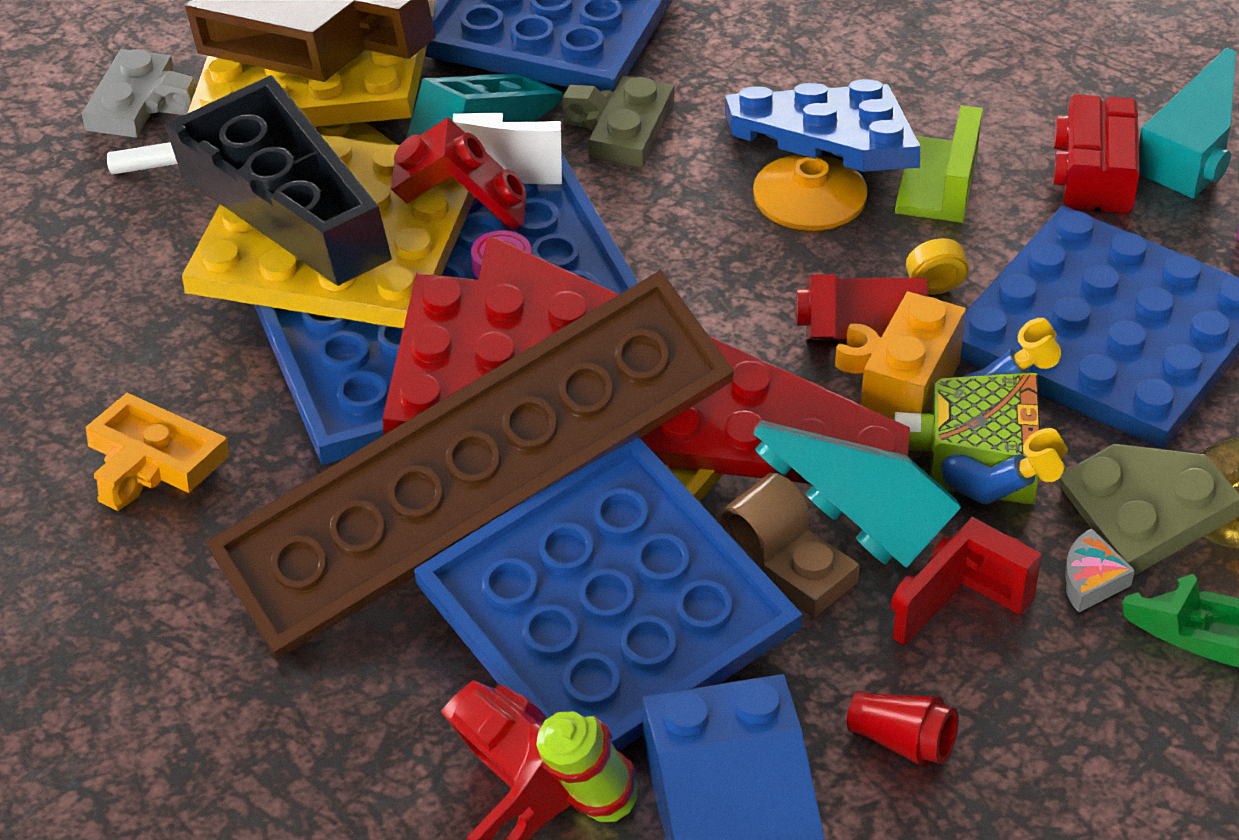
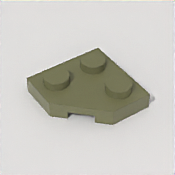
M1113 444L1064 471L1059 478L1063 493L1089 526L1135 570L1134 576L1239 517V493L1205 454Z

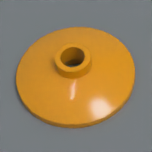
M797 154L777 159L765 166L755 178L753 197L756 206L762 214L779 225L802 231H823L843 226L854 220L862 212L867 201V185L857 170L844 167L843 161L825 155L811 158Z

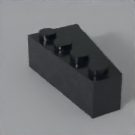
M272 75L164 124L182 178L335 285L339 286L392 260L378 204Z

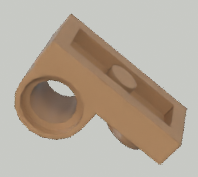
M778 473L767 474L718 513L717 522L794 605L813 618H816L859 581L860 564L808 530L809 512L804 496L795 484Z

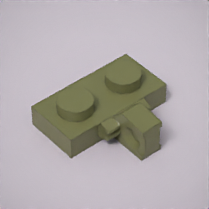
M623 75L614 92L611 90L599 91L595 86L569 85L562 100L563 124L587 128L593 131L589 139V158L643 168L674 104L675 85L653 81L646 77Z

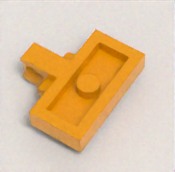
M125 393L85 427L88 446L106 454L104 458L106 463L94 473V479H97L98 502L117 511H120L137 499L143 486L152 489L158 486L161 480L190 493L229 457L227 437L129 393Z

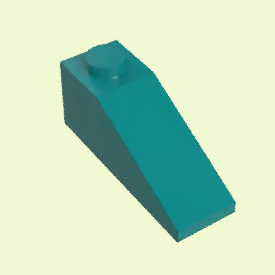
M1225 48L1142 126L1139 139V175L1192 199L1211 181L1217 183L1223 177L1231 160V152L1226 150L1231 128L1236 51Z
M516 73L423 78L407 138L412 135H422L447 117L453 121V114L503 113V122H535L560 104L563 93L537 80Z

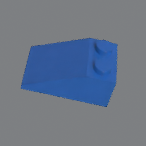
M784 674L643 697V754L666 840H825L802 728Z

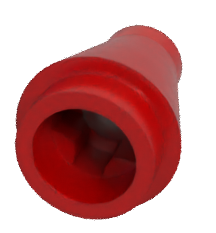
M857 691L850 702L847 713V729L849 732L863 735L920 766H926L930 761L939 764L946 762L953 750L959 725L957 709L944 705V701L940 696L872 694Z

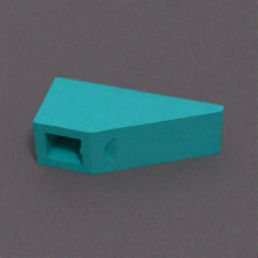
M760 420L754 427L753 434L762 441L755 448L756 452L782 475L785 476L793 468L812 485L805 493L807 497L834 520L842 512L862 529L856 536L858 542L885 565L894 557L907 568L961 508L956 498L907 455Z

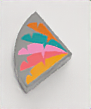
M1091 528L1079 536L1069 550L1065 567L1066 594L1074 608L1081 612L1132 586L1135 570Z

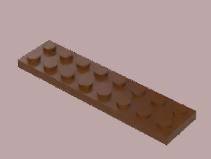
M659 270L207 540L205 543L278 660L414 577L415 568L523 501L634 439L643 437L733 382L734 371L662 270Z

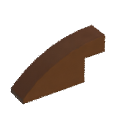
M191 0L185 4L198 54L321 82L327 81L364 50L410 59L436 38L428 0Z

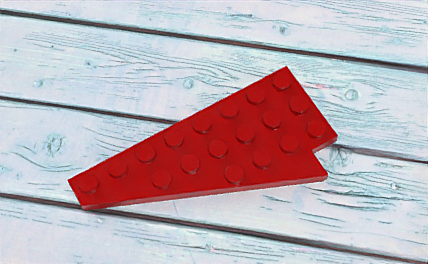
M487 237L478 280L416 273L382 418L384 435L619 294L492 237ZM709 336L733 369V382L640 438L664 465H669V468L698 471L699 469L715 470L714 473L762 479L769 473L782 474L767 463L755 450L762 442L753 434L754 427L760 420L907 456L910 427ZM793 468L784 476L791 482L810 484Z

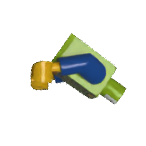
M1032 319L1020 329L1018 342L1023 349L1019 352L1010 349L984 369L963 377L941 378L935 382L931 414L894 413L895 421L910 427L908 451L930 452V476L945 490L959 492L981 504L1005 500L1034 505L1038 479L1040 478L1044 482H1054L1063 474L1065 465L1061 458L1067 454L1068 448L1057 430L1052 428L1040 430L1037 373H1030L1029 367L1033 364L1040 369L1054 367L1061 358V347L1055 340L1056 332L1047 319Z

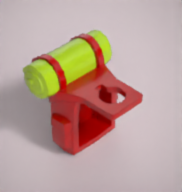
M474 680L453 696L441 711L470 750L511 787L510 792L468 835L466 840H493L500 827L510 818L518 815L519 818L515 828L503 840H528L541 826L570 805L599 822H616L629 814L637 801L635 767L630 760H627L615 749L611 743L613 736L607 724H603L595 715L583 717L574 711L557 712L547 719L545 714L528 697L520 695L503 685L491 688Z

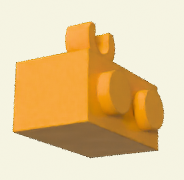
M907 291L882 337H879L872 328L866 325H849L847 344H838L836 347L835 367L846 373H863L861 405L892 420H894L895 412L931 414L934 383L941 378H952L960 364L966 308Z

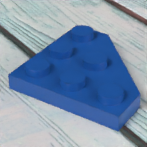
M862 79L851 82L849 87L827 88L823 84L804 83L796 86L791 91L772 92L771 89L766 87H747L740 90L739 94L725 95V116L734 137L751 141L757 138V132L766 134L768 137L778 140V149L811 158L821 156L822 150H825L838 157H842L844 167L862 172L920 168V144L888 84H882L876 80Z

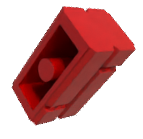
M1074 94L1069 99L1067 116L1056 117L1053 149L1056 150L1053 185L1064 186L1063 204L1073 210L1094 211L1096 207H1100L1102 212L1128 214L1134 208L1139 179L1138 103H1136L1134 98L1108 97L1106 101H1102L1100 96Z

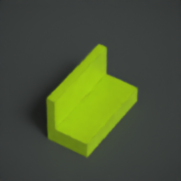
M960 106L953 141L915 136L920 144V168L904 169L896 201L895 214L964 223L979 149L983 108Z

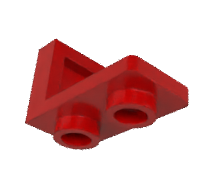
M449 117L420 136L412 135L408 137L396 150L391 190L406 204L452 175L511 230L514 231L524 225L526 190L521 179L512 170L504 169L485 151L484 146L475 135L469 132L465 133Z
M811 274L806 279V289H796V326H806V340H847V330L850 324L866 325L872 328L879 337H882L907 291L928 297V281L925 278H836V274Z
M971 517L954 537L947 535L939 541L932 552L929 563L916 577L908 575L897 587L890 606L891 611L895 612L892 639L906 646L963 584L1021 615L1035 599L1042 553L1026 546L1022 541L1009 537Z

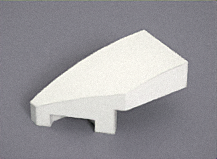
M503 113L453 114V122L465 133L469 132L475 135L484 146L485 151L504 169H510L515 172L523 184H562L561 121L503 122Z

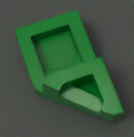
M1194 574L1177 579V590L1150 599L1141 597L1139 592L1126 596L1123 600L1124 618L1136 626L1179 648L1239 668V598L1209 591L1199 592L1198 579Z

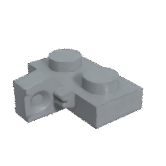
M120 49L82 112L85 131L137 138L151 113L162 112L185 115L188 113L196 90L195 78L174 72L171 55L149 53L141 49Z

